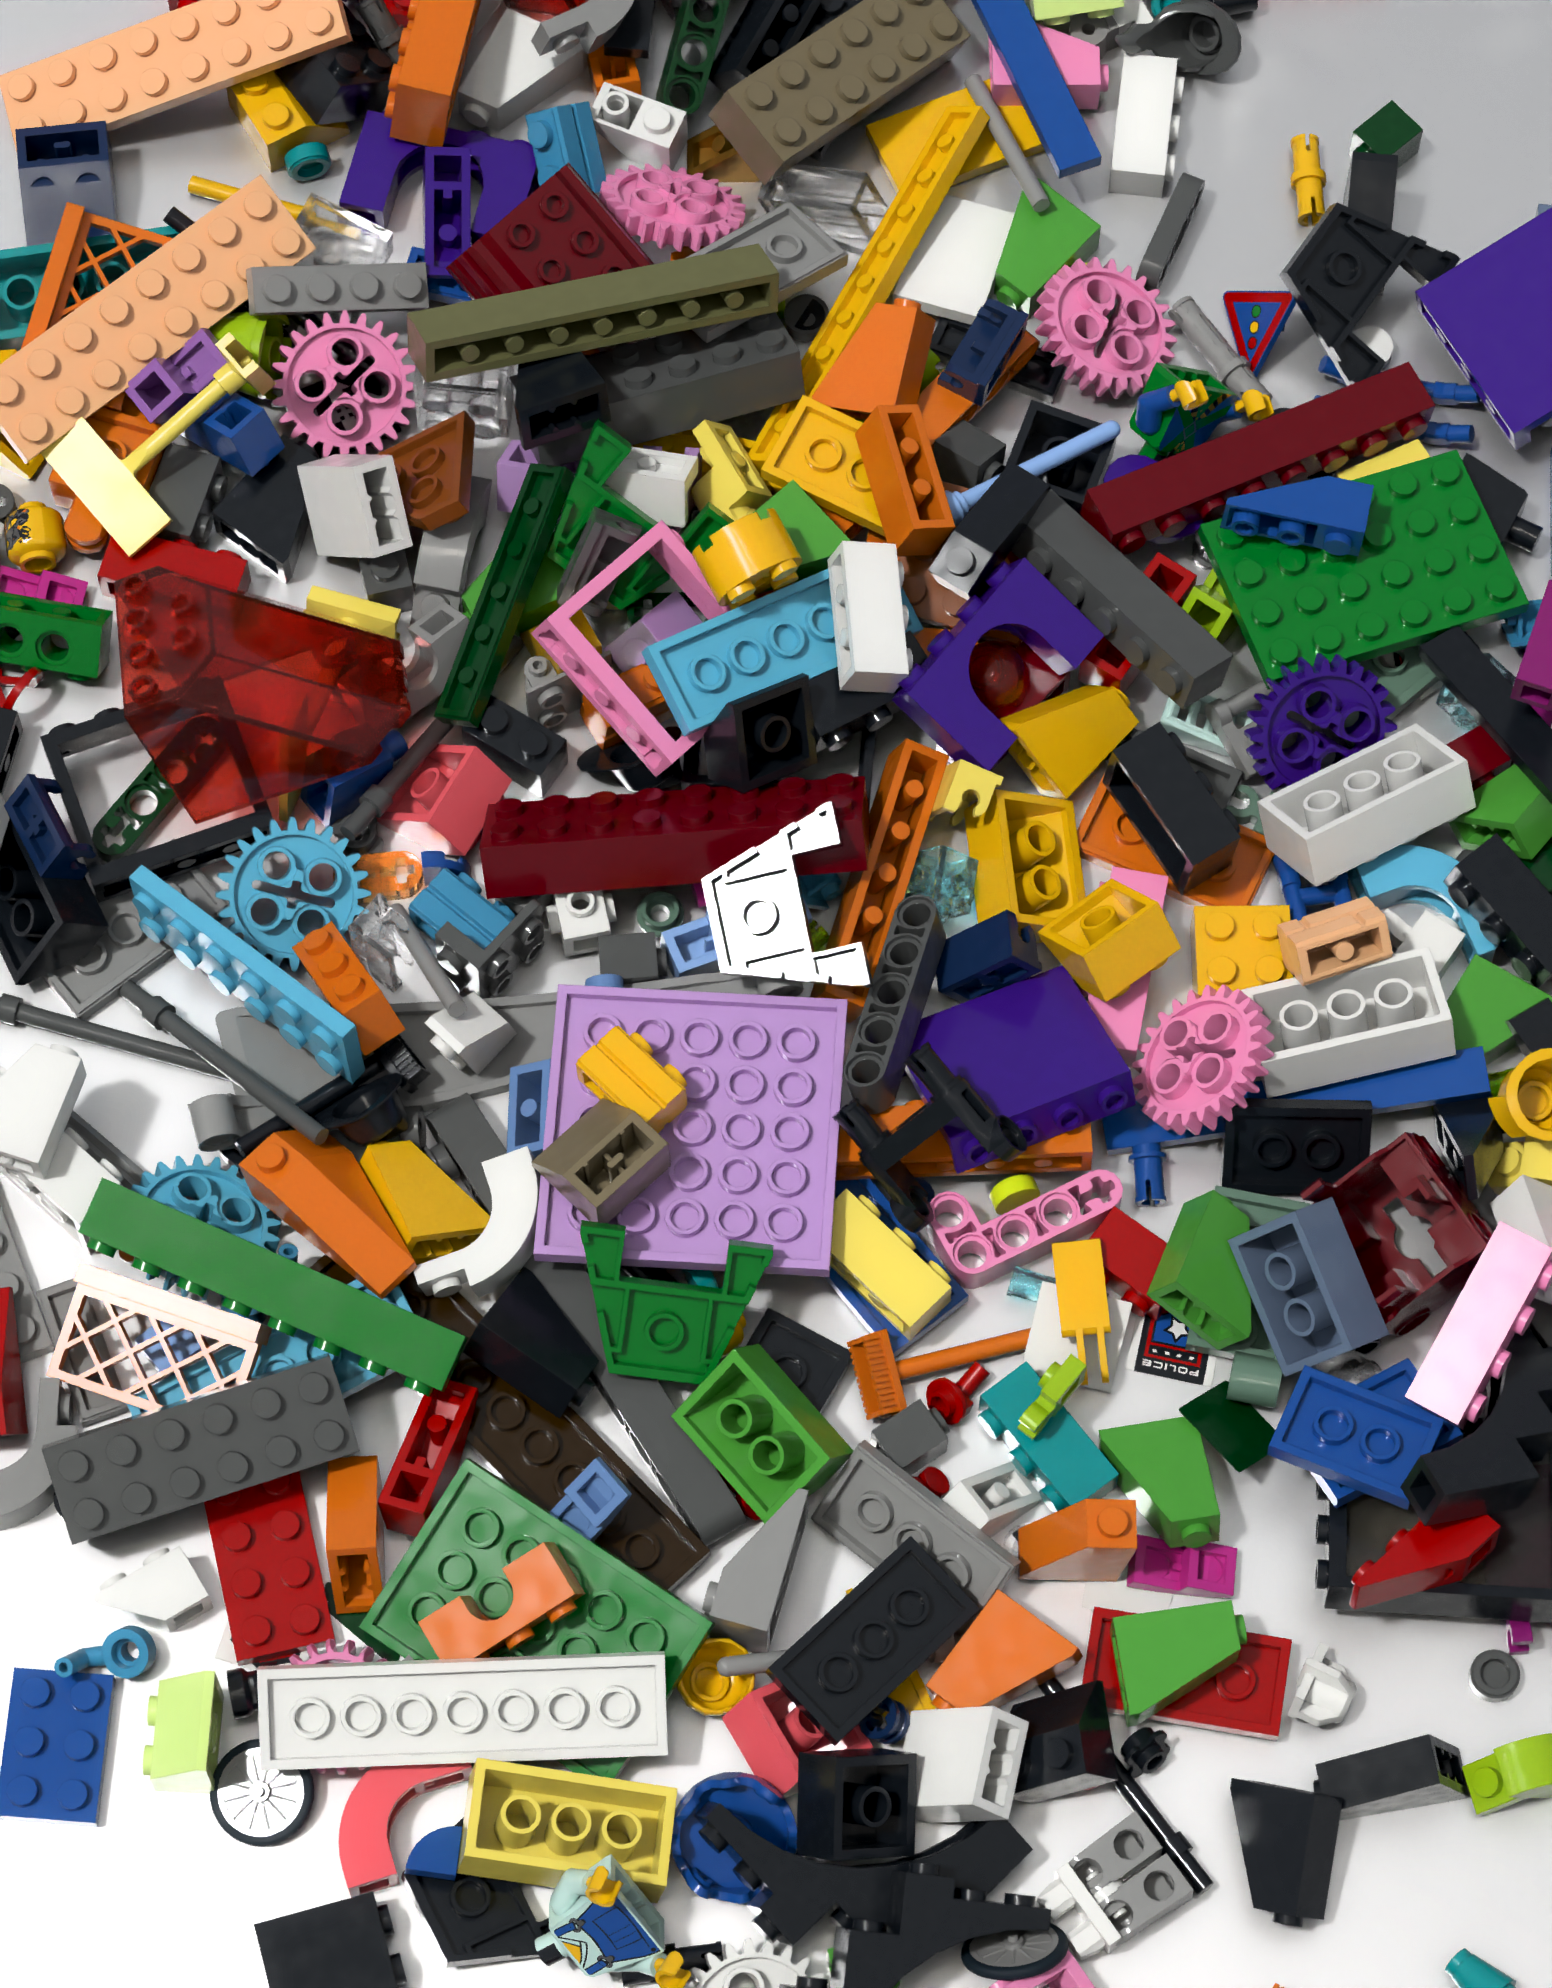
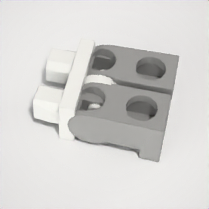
M1136 1810L1080 1852L1071 1861L1055 1871L1054 1881L1037 1897L1040 1907L1051 1909L1050 1920L1052 1922L1073 1907L1082 1918L1084 1923L1066 1935L1069 1947L1080 1961L1099 1953L1103 1949L1107 1954H1110L1122 1943L1133 1938L1147 1926L1192 1899L1193 1888L1168 1854L1165 1853L1161 1856L1163 1847ZM1144 1868V1869L1141 1870L1139 1873H1137L1136 1875H1134L1132 1878H1130L1129 1880H1127L1125 1883L1123 1882V1881H1125L1126 1879H1128L1130 1876H1132L1133 1874H1135L1137 1871H1139L1140 1869Z

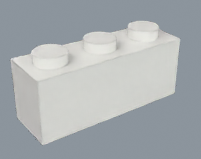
M1124 53L1108 192L1162 198L1164 181L1173 182L1176 155L1167 154L1169 142L1177 143L1180 116L1172 115L1173 103H1182L1184 77L1176 76L1178 58Z
M842 541L827 560L840 690L894 693L900 686L898 683L909 675V671L913 666L912 651L906 647L905 637L909 619L908 608L906 605H902L901 587L904 581L903 564L898 561L896 544Z

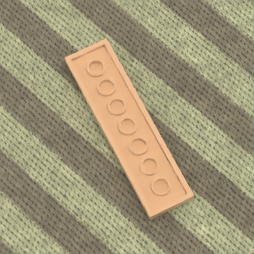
M199 0L0 75V88L17 152L15 129L106 121L109 132L353 40L342 0Z
M260 174L0 364V431L25 464L76 426L75 422L79 418L83 417L86 420L123 393L129 387L128 382L154 358H164L165 360L170 358L184 347L185 343L201 328H211L248 301L246 269L250 267L295 266L317 249Z

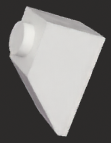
M1008 1462L960 1480L942 1500L991 1538L1035 1507L1042 1498L1027 1477L1023 1476L1012 1462Z

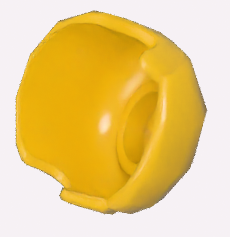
M730 1638L706 1639L677 1684V1690L686 1706L703 1716H721L728 1713L749 1692L753 1691L755 1674L725 1677L717 1671V1663L722 1657L749 1654L747 1649Z

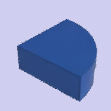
M443 851L421 852L425 886L429 885L437 874L446 867L456 876L464 872L472 878L471 866L466 859L459 857L456 862L445 859Z
M444 1827L424 1836L412 1849L404 1874L455 1881L462 1827Z

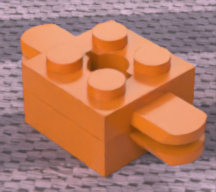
M126 395L121 413L102 407L86 419L121 460L125 459L162 426L158 423H150L128 395ZM165 448L136 474L137 480L148 492ZM53 469L48 481L54 503L57 506L70 509L64 522V530L69 545L80 553L92 554L101 551L109 537L108 531Z

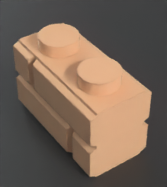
M1367 896L1303 916L1299 921L1294 919L1277 925L1284 965L1292 975H1295V978L1302 986L1391 958L1393 954L1385 914L1377 906L1375 907L1374 903Z

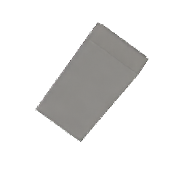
M74 1278L36 1291L55 1348L78 1282L73 1281ZM89 1296L81 1314L88 1331L100 1326ZM78 1328L75 1331L73 1339L81 1336ZM103 1334L92 1338L102 1361L105 1362L111 1359ZM85 1343L69 1350L62 1369L63 1371L80 1375L95 1367ZM112 1366L107 1369V1372L115 1389L122 1391L115 1368ZM99 1374L89 1378V1380L103 1384ZM67 1383L83 1428L130 1412L127 1404Z

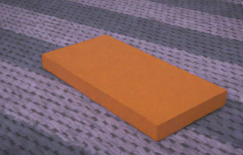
M1103 775L1077 829L1080 858L1112 871L1113 866L1168 876L1103 784ZM1239 824L1240 833L1238 834L1241 838L1227 868L1184 895L1180 894L1168 877L1166 895L1191 906H1251L1275 854L1267 848L1264 835Z

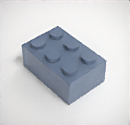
M1333 1197L1293 1211L1228 1240L1284 1377L1303 1370L1304 1365L1314 1366L1390 1335Z

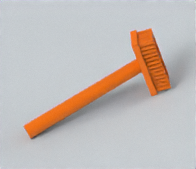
M1031 1328L895 1361L887 1329L879 1330L847 1342V1346L850 1347L849 1353H852L850 1355L851 1359H853L852 1365H855L853 1367L854 1371H856L855 1376L858 1377L856 1380L860 1384L858 1385V1388L861 1389L859 1392L863 1396L861 1397V1400L864 1401L863 1407H866L864 1409L865 1413H867L866 1419L890 1418L907 1407L900 1380L1026 1349Z

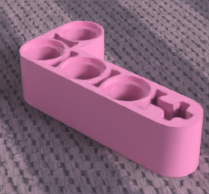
M1097 1169L982 1225L964 1196L956 1192L946 1191L932 1198L930 1206L933 1210L934 1219L926 1226V1231L945 1268L961 1287L975 1289L1051 1253V1243L1075 1241L1095 1231L1114 1206L1120 1210L1123 1187L1120 1179L1114 1173L1108 1170ZM1096 1192L1099 1197L1091 1200L1092 1193ZM1109 1196L1106 1203H1103L1100 1199ZM1084 1208L1083 1215H1081L1080 1209ZM1057 1211L1065 1214L1069 1218V1222L1062 1226H1054L1048 1223L1044 1216L1050 1212ZM948 1212L957 1215L961 1222L953 1227H945L939 1224L936 1217ZM1015 1232L1023 1235L1027 1242L1019 1247H1011L1005 1244L1002 1237L1007 1233ZM972 1253L980 1256L984 1263L977 1268H967L960 1263L959 1258L964 1254Z

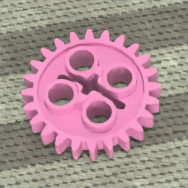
M645 164L644 170L633 165H629L628 172L616 169L615 175L607 174L606 180L602 181L599 199L630 236H640V243L643 244L651 240L655 241L660 249L664 248L667 244L673 245L679 252L682 251L683 246H688L697 252L700 250V246L706 247L741 228L744 225L746 215L744 213L746 205L740 203V195L731 194V187H718V179L706 181L703 179V173L687 174V170L684 167H681L678 171H671L666 164H663L661 169H655L650 164Z
M1093 257L1087 265L1079 258L1071 267L1065 264L1056 275L1054 274L1043 286L1045 290L1037 297L1036 301L1041 306L1034 313V317L1043 322L1035 330V333L1048 337L1041 350L1055 352L1057 356L1051 362L1052 367L1064 364L1067 367L1064 379L1067 381L1074 375L1080 378V390L1083 391L1091 383L1094 384L1098 397H1101L1108 388L1114 399H1118L1125 391L1130 397H1133L1141 388L1144 390L1157 362L1168 364L1174 358L1175 354L1170 349L1177 342V338L1168 334V332L1176 324L1175 321L1163 318L1164 313L1170 307L1168 304H1157L1154 299L1160 291L1159 289L1147 291L1144 288L1147 280L1145 276L1140 277L1136 281L1131 278V266L1128 265L1122 272H1118L1114 259H1110L1102 268L1097 257ZM1116 298L1118 301L1117 307L1115 309V312L1111 315V317L1108 320L1106 316L1114 308V302ZM1102 336H1104L1105 340L1098 346L1096 351L1097 354L1095 357L1093 354L1095 346L1102 338Z
M347 310L342 311L339 323L335 324L328 312L323 313L322 327L320 328L310 319L306 320L305 329L308 335L305 337L293 330L290 333V337L296 345L294 349L281 345L278 349L281 355L287 359L286 363L275 362L271 366V369L282 375V379L274 380L277 384L271 388L281 391L282 396L273 400L271 406L277 408L285 407L287 411L279 419L278 423L280 425L293 422L296 426L289 438L293 440L304 434L308 437L306 443L312 448L316 443L321 444L322 458L327 457L331 453L332 448L338 449L339 454H349V449L352 448L355 449L356 454H366L367 444H370L379 453L383 450L380 438L382 435L395 441L398 435L392 425L395 423L407 427L410 423L407 417L401 413L402 409L411 410L417 406V403L406 397V393L419 389V384L406 381V376L417 369L416 365H403L401 361L408 354V347L395 350L392 346L399 334L395 332L386 338L381 336L384 323L381 320L372 329L367 328L365 313L360 315L356 324L350 323ZM337 342H348L356 350V361L351 365H340L332 357V346ZM368 356L373 357L374 363L352 384L351 390L354 395L350 396L346 392L341 394L322 415L316 416L314 409L337 386L334 377L338 376L342 380L347 378ZM309 373L319 376L324 384L323 393L314 398L304 395L299 388L300 377ZM380 375L385 378L389 390L384 398L376 399L367 394L364 382L368 376ZM344 406L354 412L356 425L353 429L343 431L335 427L331 418L332 411L335 408Z
M1223 984L1218 991L1210 985H1206L1202 996L1190 990L1187 996V1003L1184 1005L1177 999H1174L1172 1001L1173 1013L1168 1016L1163 1012H1159L1158 1018L1161 1025L1158 1029L1147 1027L1145 1031L1151 1037L1149 1043L1138 1045V1050L1144 1054V1058L1132 1063V1067L1141 1073L1132 1080L1133 1086L1139 1090L1135 1095V1099L1143 1106L1141 1111L1166 1131L1172 1129L1178 1135H1183L1187 1129L1196 1136L1199 1135L1203 1124L1212 1131L1216 1130L1219 1116H1222L1229 1122L1232 1121V1108L1238 1105L1246 1109L1248 1105L1244 1095L1247 1092L1258 1093L1260 1089L1254 1083L1256 1077L1266 1076L1269 1073L1267 1069L1261 1066V1062L1274 1056V1053L1265 1046L1274 1039V1035L1266 1029L1271 1023L1270 1019L1262 1014L1263 1008L1241 990L1236 989L1232 991Z

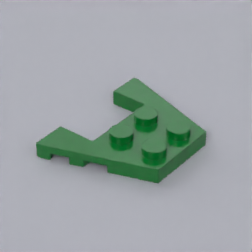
M599 419L593 425L547 548V557L564 569L567 567L594 506L641 525L642 531L636 541L658 523L605 484L606 480L630 453L632 444ZM708 502L681 534V537L691 554L698 545L705 552L713 545L709 536L734 522V520ZM647 551L620 574L608 601L619 610H622L669 581L670 575L651 553Z
M581 1220L580 1235L585 1250L587 1269L593 1289L609 1373L700 1385L717 1367L746 1305L749 1304L765 1268L768 1267L773 1257V1245L729 1239L722 1288L620 1275L626 1226Z

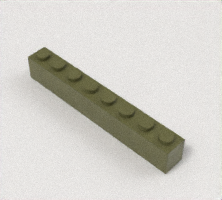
M758 243L407 313L408 353L427 383L778 312L779 272Z

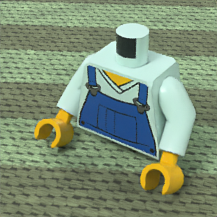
M612 1854L604 1857L588 1870L570 1868L563 1873L550 1897V1932L535 1939L536 1951L544 1964L551 1966L570 1956L586 1976L595 1977L608 1972H640L655 1977L657 1984L661 1988H684L692 1974L689 1970L680 1968L684 1963V1959L679 1952L672 1951L668 1955L662 1953L664 1952V1918Z

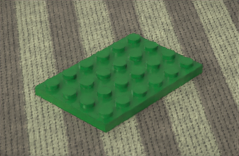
M1457 449L1351 480L1374 485L1365 535L1358 556L1348 554L1342 556L1333 555L1324 549L1305 545L1289 546L1277 539L1257 535L1242 536L1232 530L1220 528L1222 518L1200 524L1199 538L1267 690L1270 689L1265 681L1267 678H1271L1278 683L1283 680L1281 666L1285 665L1293 673L1298 671L1297 663L1299 657H1303L1311 666H1314L1317 653L1325 656L1329 664H1331L1334 656L1339 654L1347 661L1348 666L1353 660L1359 663L1426 643L1452 627L1459 626L1463 631L1527 612L1529 601Z
M466 1458L359 1628L404 1658L410 1655L414 1660H437L439 1658L418 1622L458 1596L470 1595L485 1616L494 1620L502 1617L507 1613L513 1601V1589L502 1568L543 1542H555L586 1594L574 1601L577 1609L570 1615L551 1624L548 1618L532 1628L535 1633L532 1639L511 1651L504 1645L490 1654L491 1657L664 1651L667 1702L714 1628L715 1623L709 1620V1617L473 1460ZM631 1757L559 1759L556 1761L575 1773L618 1779Z

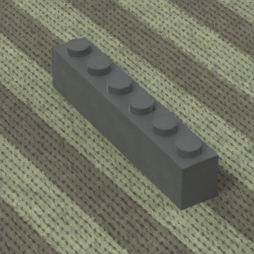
M1050 489L1011 552L1019 559L1025 557L1104 634V637L1131 664L1143 672L1165 695L1169 696L1182 709L1221 687L1233 654Z

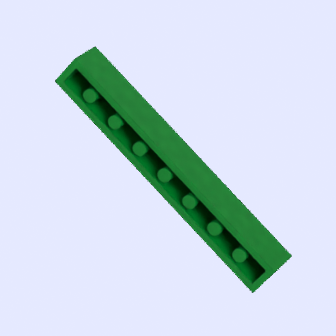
M103 1177L78 1230L79 1233L90 1237L86 1246L112 1258L117 1249L135 1257L131 1265L134 1268L159 1278L162 1269L180 1277L176 1286L203 1298L207 1289L225 1296L221 1305L246 1317L250 1316L252 1309L271 1316L267 1326L292 1337L295 1336L297 1329L303 1330L316 1336L312 1346L340 1357L343 1348L361 1356L358 1366L385 1377L388 1368L406 1376L403 1383L404 1386L429 1397L434 1388L445 1392L468 1340V1337Z

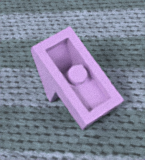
M675 590L607 645L604 650H610L612 660L622 672H625L640 664L647 665L641 653L647 646L703 622L680 593Z

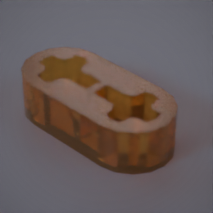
M407 851L361 855L360 859L352 865L353 870H366L369 874L366 878L360 880V888L370 890L371 895L358 899V904L410 898L417 894L423 886L424 877L421 862L414 854ZM398 867H406V871L409 874L406 883H398L396 876H394L397 873ZM333 870V882H334V880H335V872H334V870Z

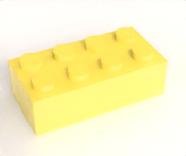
M477 1758L469 1775L457 1873L556 1888L566 1870L570 1868L588 1870L604 1857L612 1854L651 1903H658L667 1886L678 1788Z

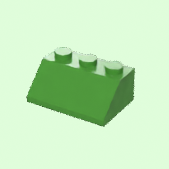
M760 1344L734 1348L671 1415L675 1422L764 1524L799 1488L808 1490L809 1496L821 1488L853 1453V1449Z

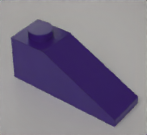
M425 146L422 210L424 262H426L427 278L454 279L446 270V267L471 246V148Z

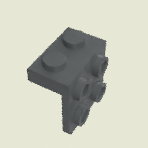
M532 899L484 950L448 921L435 934L437 960L458 993L462 990L466 994L475 992L483 999L489 998L491 995L497 997L505 991L513 979L512 972L523 961L528 964L534 960L544 946L545 942L542 940L544 937L542 905L535 899Z

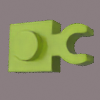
M1072 1354L1069 1355L1062 1365L1054 1362L1039 1380L1038 1386L1042 1388L1040 1395L1019 1418L1020 1424L1017 1429L1034 1440L1049 1419L1057 1414L1084 1381L1087 1365Z

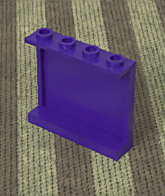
M1552 207L1415 291L1417 309L1515 451L1531 442L1530 431L1552 418Z
M1063 965L922 1018L910 1052L911 1055L917 1049L920 1050L923 1044L929 1042L931 1048L954 1075L960 1074L965 1076L997 1116L1005 1115L1013 1120L1024 1134L1027 1147L1136 1105L1131 1070ZM906 1066L903 1077L908 1075L924 1104L928 1103L932 1094L910 1067ZM958 1116L939 1129L951 1149L954 1169L957 1174L999 1158L993 1151L988 1153Z

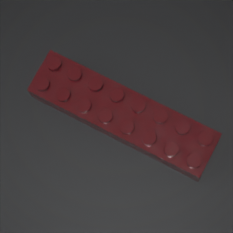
M839 773L831 775L826 779L816 780L789 777L777 783H767L745 793L727 786L710 787L705 784H695L686 787L684 790L663 791L659 788H646L637 793L618 795L613 792L602 791L594 793L590 797L568 798L564 795H552L539 801L522 802L519 799L509 798L498 801L496 804H488L479 847L487 899L702 883L701 879L753 846L755 848L779 834V830L792 822L797 823L816 811L815 808L830 801L836 807L844 846L796 857L798 875L868 871L871 825L865 776L853 777L850 774Z

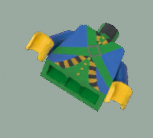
M1157 362L1142 394L1138 397L1137 406L1129 423L1130 428L1146 441L1138 455L1160 461L1167 458L1170 453L1178 454L1205 443L1220 423L1240 419L1245 411L1249 421L1258 422L1273 416L1274 409L1270 397L1258 390H1247L1242 394V399H1240L1208 371Z

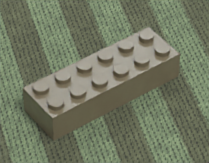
M863 0L728 89L708 116L765 186L951 60L971 34L943 0Z

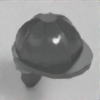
M1181 0L1180 2L1172 3L1164 7L1151 23L1132 24L1126 32L1115 36L1116 43L1128 54H1138L1148 49L1159 57L1178 58L1176 71L1191 72L1198 75H1214L1228 71L1238 61L1241 52V35L1236 22L1225 10L1209 0Z

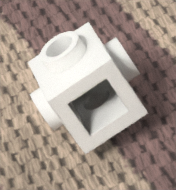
M602 890L553 894L554 905L546 906V913L551 934L560 932L565 957L599 951L598 936L611 935L609 922L617 921L612 894H603Z

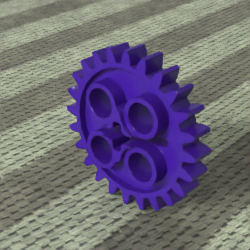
M1317 653L1314 666H1311L1303 657H1299L1297 663L1298 671L1293 673L1283 665L1281 666L1282 681L1278 683L1271 678L1265 680L1271 692L1268 696L1255 693L1254 697L1262 707L1261 710L1247 711V716L1257 723V726L1244 730V735L1251 741L1256 742L1249 746L1246 752L1253 759H1259L1252 767L1260 776L1266 775L1264 782L1272 790L1279 787V791L1324 769L1321 768L1322 759L1331 752H1336L1335 760L1332 763L1334 764L1385 739V733L1397 730V725L1392 720L1385 718L1396 709L1389 701H1383L1389 694V691L1381 684L1376 685L1378 680L1376 675L1370 670L1363 673L1364 667L1356 660H1353L1347 666V661L1341 655L1336 654L1331 664H1329L1325 656ZM1321 691L1320 699L1316 705L1305 708L1307 698L1312 693ZM1294 711L1321 728H1330L1337 736L1355 742L1353 748L1348 749L1319 731L1313 733L1304 723L1288 718L1287 713ZM1354 711H1359V717L1355 724L1344 728V722L1348 715ZM1297 732L1298 736L1295 743L1288 748L1282 749V743L1286 736Z

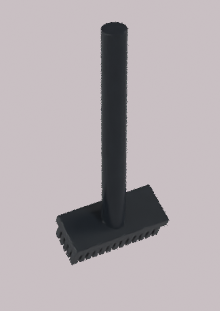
M398 1034L374 1050L373 1055L363 1060L365 1072L353 1084L340 1075L296 1102L295 1105L309 1116H312L385 1069L390 1074H400L402 1082L399 1086L413 1094L418 1090L417 1086L431 1073L426 1070L427 1068L419 1061V1058L412 1052V1049L405 1043L401 1035ZM276 1115L237 1139L234 1143L238 1152L245 1158L273 1132L287 1131L293 1127Z

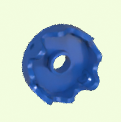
M723 1772L709 1776L695 1784L681 1798L675 1809L671 1850L679 1871L688 1886L697 1895L705 1899L712 1898L741 1904L751 1901L761 1890L757 1888L753 1892L748 1889L734 1874L732 1869L737 1863L728 1853L723 1850L718 1854L704 1841L699 1834L703 1825L694 1817V1814L708 1801L721 1803L749 1830L792 1854L796 1853L797 1826L792 1810L784 1796L771 1783L752 1774Z

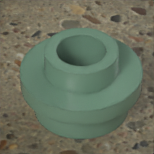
M658 891L650 893L640 901L637 907L639 927L643 932H655V938H661V932L683 924V906L677 897L668 892ZM657 911H664L669 915V918L664 922H657L653 920L652 915Z

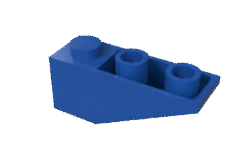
M227 393L180 434L251 477L267 466L285 448L265 409L238 393H234L232 396Z
M1324 476L1230 497L1226 501L1220 528L1232 530L1242 536L1257 535L1277 539L1289 546L1305 545L1324 549L1333 555L1342 556L1348 554L1358 556L1365 535L1374 485Z

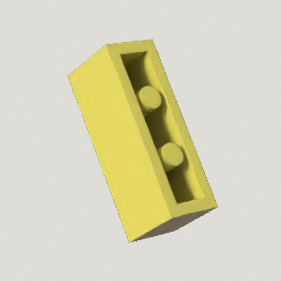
M846 1188L835 1199L830 1266L900 1333L911 1341L951 1301L952 1287L949 1285L951 1279L936 1262L930 1260L926 1263L914 1252L916 1246L901 1229L895 1227L893 1230H890L879 1219L881 1216L880 1211L867 1197L860 1195L856 1198Z

